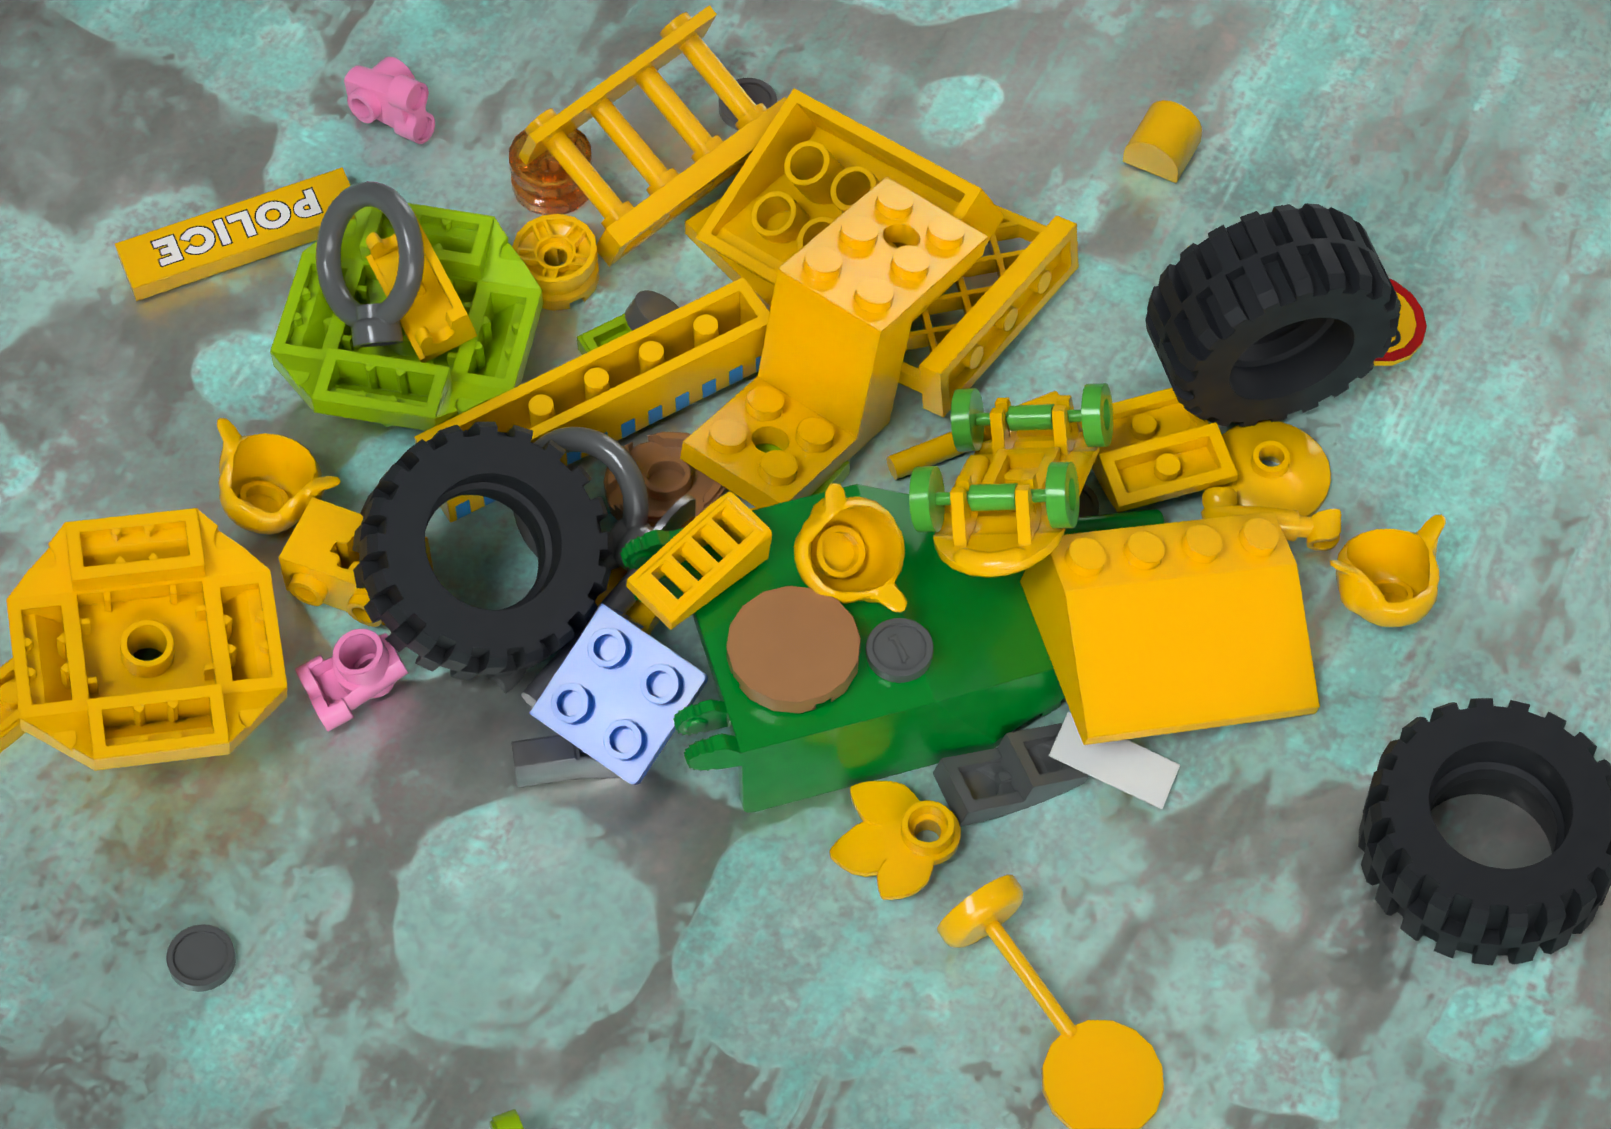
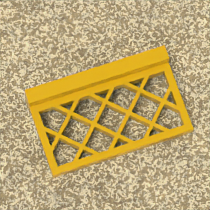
M997 206L1005 217L988 242L992 255L980 257L955 282L958 292L941 295L919 316L921 317L924 329L912 331L909 334L906 350L929 347L930 354L921 362L918 368L903 362L898 383L922 393L923 409L944 418L951 410L954 391L956 389L971 388L1078 269L1077 223L1056 215L1045 226ZM1022 238L1031 242L1026 249L1001 253L998 241ZM997 272L998 279L992 286L971 290L966 289L964 278ZM963 309L964 317L958 323L932 328L929 315Z

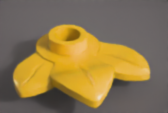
M893 781L862 782L850 787V796L863 822L855 825L841 836L831 847L829 855L839 867L851 874L864 877L877 876L878 892L883 900L903 899L913 896L922 890L930 880L934 865L947 861L955 854L960 844L961 828L955 814L946 806L931 800L919 801L915 794L904 784ZM930 830L935 832L939 839L932 842H924L918 840L916 835L921 831Z

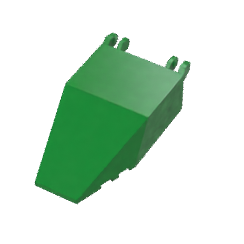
M860 484L843 487L847 498L856 496L878 502L889 511L900 528L904 538L905 557L902 571L895 580V584L904 594L907 605L903 612H893L880 603L866 601L840 602L853 616L861 638L858 673L843 695L831 702L830 698L824 703L816 704L815 710L799 714L772 711L750 700L739 688V682L734 678L733 673L731 674L727 662L726 649L729 627L742 606L762 592L785 586L809 588L798 573L794 560V543L804 522L811 515L813 506L825 498V492L752 510L772 532L768 559L692 614L720 701L709 699L696 705L691 704L682 710H678V713L674 714L675 718H673L675 728L678 734L682 733V736L686 734L688 736L692 734L697 735L699 732L705 733L728 726L731 735L721 733L710 736L708 739L702 738V740L695 741L694 744L689 745L685 749L686 752H684L689 768H693V770H700V772L703 770L709 771L710 769L719 770L738 767L740 801L745 812L753 813L848 788L858 783L874 781L939 763L941 758L996 748L1006 733L1012 732L1037 715H1040L1042 718L1059 708L1061 700L1065 698L1020 583L1025 570L1011 575L991 578L970 576L953 570L941 561L935 549L933 540L935 532H917L914 529L910 514L909 494ZM683 528L673 531L655 529L641 537L637 536V538L631 539L629 543L625 544L624 548H621L622 552L620 554L625 567H629L630 570L639 569ZM709 544L703 547L718 563L723 559ZM686 560L681 563L698 581L703 577ZM666 575L658 580L677 599L684 594ZM893 618L910 619L921 624L929 632L933 641V659L930 667L921 677L910 682L895 683L882 679L870 668L866 658L867 639L871 631L878 624Z

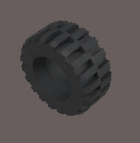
M1305 203L1300 209L1290 204L1274 206L1272 212L1261 215L1255 211L1241 216V221L1227 228L1223 224L1208 233L1209 238L1198 245L1192 243L1180 253V261L1176 265L1169 264L1160 275L1158 286H1154L1151 292L1145 322L1147 332L1177 400L1184 406L1185 410L1204 421L1217 422V425L1226 427L1231 422L1240 427L1254 426L1258 421L1270 420L1271 422L1285 420L1288 414L1299 410L1305 413L1318 407V402L1331 395L1335 398L1349 389L1350 382L1356 378L1362 379L1373 369L1376 358L1384 357L1390 348L1392 337L1396 335L1400 317V303L1367 232L1351 216L1332 207L1327 209L1319 204Z
M475 422L469 430L464 431L458 425L439 430L432 439L428 441L421 439L409 448L390 467L367 497L360 512L363 520L361 525L355 530L352 550L359 553L360 561L353 569L356 587L360 589L366 588L370 599L364 608L372 623L381 619L391 631V634L385 638L387 642L398 652L408 647L418 654L415 664L433 672L441 666L450 669L451 678L471 680L476 675L486 674L488 679L491 680L508 677L520 669L527 670L542 662L575 638L574 634L588 624L598 609L595 603L596 598L607 589L611 571L604 567V559L613 553L612 533L601 532L600 521L608 515L602 497L590 500L584 486L592 479L581 464L571 472L560 461L566 450L551 439L543 447L532 443L533 430L514 425L507 433L498 432L496 422ZM460 495L488 497L510 508L525 523L536 546L538 572L533 587L522 600L500 610L481 609L460 601L439 582L427 558L425 531L435 511L448 500Z
M1493 698L1470 699L1467 709L1460 710L1455 702L1433 708L1430 722L1425 717H1416L1402 728L1400 739L1389 742L1380 757L1377 771L1374 772L1363 809L1358 847L1364 851L1361 867L1366 882L1372 886L1379 884L1375 900L1386 915L1392 916L1398 912L1403 917L1400 927L1402 931L1415 941H1419L1423 935L1437 942L1434 949L1435 952L1453 958L1455 951L1458 950L1472 954L1471 962L1474 964L1493 965L1497 955H1507L1509 963L1519 964L1533 961L1538 946H1540L1543 953L1552 954L1568 944L1571 934H1582L1589 926L1599 906L1603 905L1611 886V764L1605 759L1598 762L1594 759L1593 756L1597 746L1584 733L1579 732L1574 737L1564 729L1566 720L1549 711L1545 718L1528 712L1530 704L1510 700L1508 707H1499L1493 705ZM1482 794L1505 799L1521 807L1536 820L1549 841L1552 854L1533 865L1513 869L1494 868L1476 863L1461 855L1446 842L1433 821L1431 810L1444 801L1462 795Z

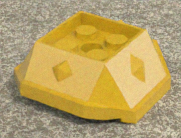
M198 508L65 522L49 542L46 552L27 571L6 599L21 730L94 771L228 755L287 698V680L270 569L240 544L220 532L218 525ZM144 648H153L162 653L160 657L150 661L139 660L132 656L136 651Z

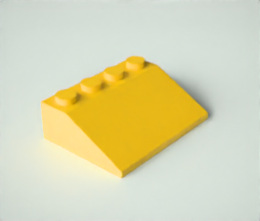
M793 88L695 239L775 285L777 269L886 176L988 236L986 245L1005 216L982 188ZM899 242L887 243L896 249L906 246V244ZM974 263L965 272H963L956 280H954L946 289H944L937 297H935L927 306H925L918 314H916L913 317L912 322L915 321L942 294H944L956 281H958L974 265Z
M1274 511L1063 535L1059 545L1044 560L1026 569L1020 580L1083 745L1315 714L1320 707L1298 567Z

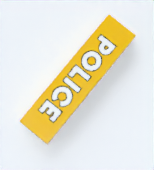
M342 167L115 243L118 258L136 301L316 241L322 219L328 207L343 190L351 185Z

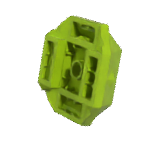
M408 203L411 209H413L460 298L477 337L426 363L420 362L408 337L404 336L406 333L403 327V343L377 347H353L352 328L334 314L322 293L316 269V241L302 252L270 350L273 366L314 413L381 423L385 427L393 425L424 431L521 385L543 307V295L539 284L524 261L509 244L507 235L494 216ZM364 207L354 214V219L349 221L341 245L343 277L350 294L361 305L382 303L387 298L366 256L371 254L366 245V238L372 232H376L381 239L395 234L390 221L383 212L375 207Z

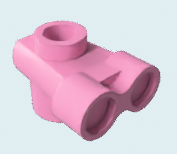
M385 57L372 69L358 65L349 70L344 78L348 96L347 102L352 113L360 121L372 123L377 119L394 128L397 135L417 144H423L430 139L434 132L435 119L432 114L426 111L429 95L428 87L426 84L415 80L414 75L403 62L394 57Z
M368 629L351 630L337 641L333 649V657L324 660L319 655L295 668L318 717L328 732L353 719L352 710L369 699L379 698L389 693L395 682L408 674L397 650L385 640L388 637L387 633L378 636L375 632Z

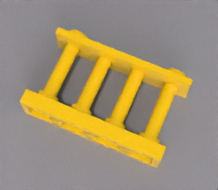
M710 5L693 17L684 12L674 18L660 32V36L663 39L560 113L557 114L553 108H550L536 117L525 129L528 137L518 156L525 165L529 164L548 150L604 217L601 224L605 231L596 246L598 254L609 267L737 173L787 99L783 97L768 109L763 103L756 105L705 44L702 38L717 15ZM681 53L685 55L738 119L735 126L739 131L725 141L719 135L712 137L658 72L660 68ZM637 85H639L694 152L691 159L695 163L680 174L675 168L668 170L613 104V102ZM592 117L650 185L646 189L650 196L635 207L630 201L623 203L567 136Z

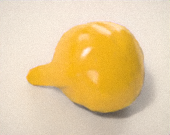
M219 418L217 420V429L223 440L219 459V499L226 515L241 528L267 535L286 531L298 523L312 497L321 500L326 489L334 488L340 484L339 477H322L319 463L309 449L299 442L276 434L261 433L242 436L227 418Z
M831 483L825 491V498L813 506L811 515L804 522L801 531L795 539L794 560L799 575L804 583L817 594L831 596L842 603L866 601L880 603L893 612H903L905 610L907 600L895 584V580L902 571L905 557L904 538L895 519L878 502L856 496L847 498L841 484Z
M1442 514L1432 516L1415 533L1398 529H1375L1361 533L1348 540L1338 553L1337 560H1330V565L1336 569L1337 587L1344 606L1366 621L1380 627H1401L1422 620L1437 601L1440 576L1436 552L1438 538L1446 524L1445 517Z

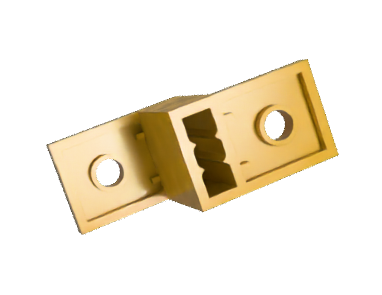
M886 176L777 269L758 376L683 441L680 459L758 509L812 495L846 460H850L889 424L913 317L984 254L988 236ZM899 242L906 244V246L896 249L887 243ZM758 444H772L781 450H771L765 453L755 446Z

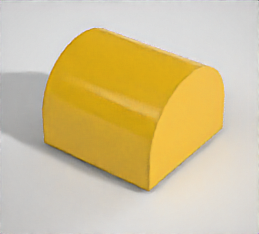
M1167 100L1154 102L1149 107L1124 149L1123 162L1177 183L1201 142L1202 126L1200 121L1189 109L1181 104Z

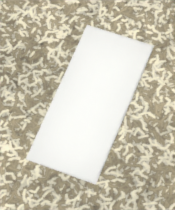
M1070 712L1067 713L1049 754L1050 757L1160 809H1163L1180 764L1127 739L1083 745Z

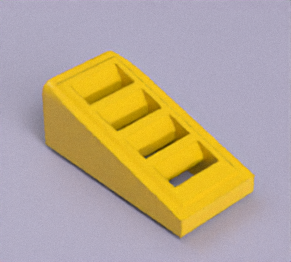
M728 491L703 510L627 579L626 587L672 630L767 560L772 532L735 494ZM709 544L723 559L718 563L703 548L704 546ZM686 560L703 577L698 581L681 565L682 562ZM666 575L684 594L677 599L658 581L661 577Z

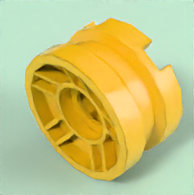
M550 214L542 215L527 222L517 232L512 247L524 261L542 289L543 309L552 311L570 309V303L580 298L585 302L595 292L599 281L595 235L587 224L573 216Z

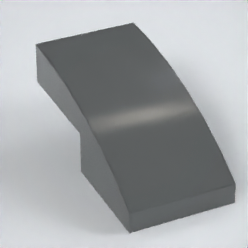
M1062 723L1006 733L999 746L994 749L941 758L933 771V775L950 810L957 817L960 827L995 819L1029 808L1085 783L1089 777L1088 774L1049 756Z

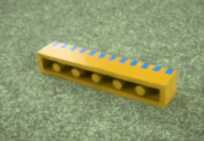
M742 277L414 436L415 444L421 439L428 441L439 430L458 425L462 431L469 430L475 422H496L498 432L507 433L514 425L533 430L532 443L553 430L572 426L591 428L618 441L758 372L769 311L745 277ZM569 452L565 453L560 461L567 466L589 454ZM460 495L448 500L440 508L449 522L452 523L496 500L478 495Z

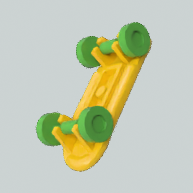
M1107 383L1086 384L1082 393L1081 409L1074 410L1071 395H1059L1056 400V406L1054 404L1011 406L1009 397L997 398L995 408H992L990 413H984L982 397L977 388L956 389L954 391L951 403V430L954 445L959 452L975 451V453L966 460L950 492L944 491L942 474L937 466L915 467L911 474L909 487L910 514L914 529L917 532H935L933 535L934 546L941 561L953 570L970 576L999 577L1011 575L1032 567L1044 560L1059 545L1065 529L1074 528L1077 524L1079 496L1100 447H1108L1112 440L1113 404L1110 388ZM1077 422H1082L1083 432L1078 431ZM991 425L992 439L983 441L984 426Z

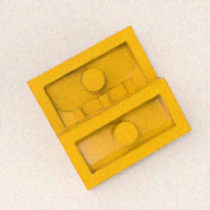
M1173 388L1112 403V440L1108 447H1100L1092 470L1118 513L1237 481L1238 473L1217 422L1209 424L1208 420L1204 421L1185 410L1184 406L1178 402ZM1077 422L1078 431L1083 432L1082 422Z

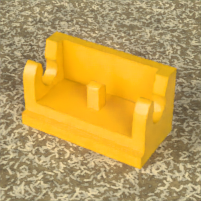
M418 221L424 246L423 277L414 303L400 322L420 362L426 363L477 337V334L460 298ZM372 232L366 238V245L371 253L366 258L386 297H388L395 283L398 271L399 253L395 234L381 239L376 232Z

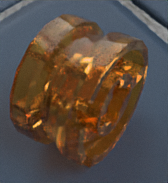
M525 129L515 136L509 148L512 191L518 203L536 214L564 215L577 210L588 201L585 194L548 150L529 164L525 165L518 156L528 135ZM576 129L567 136L592 165L591 145L585 134Z

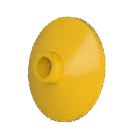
M1270 420L1258 421L1256 425L1248 427L1237 425L1222 434L1238 477L1237 481L1216 487L1234 489L1237 494L1236 505L1297 510L1299 515L1311 517L1319 510L1329 491L1331 472L1324 451L1310 435L1290 424L1279 421L1271 422ZM1261 461H1273L1279 465L1271 467L1263 464Z

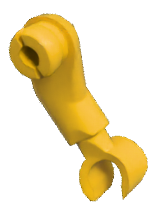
M1211 487L1203 492L1202 503L1204 509L1200 512L1202 519L1274 511L1287 541L1294 542L1297 537L1306 538L1308 548L1316 551H1328L1333 549L1340 540V509H1326L1317 512L1311 517L1299 515L1297 510L1236 505L1237 494L1234 489L1228 487Z

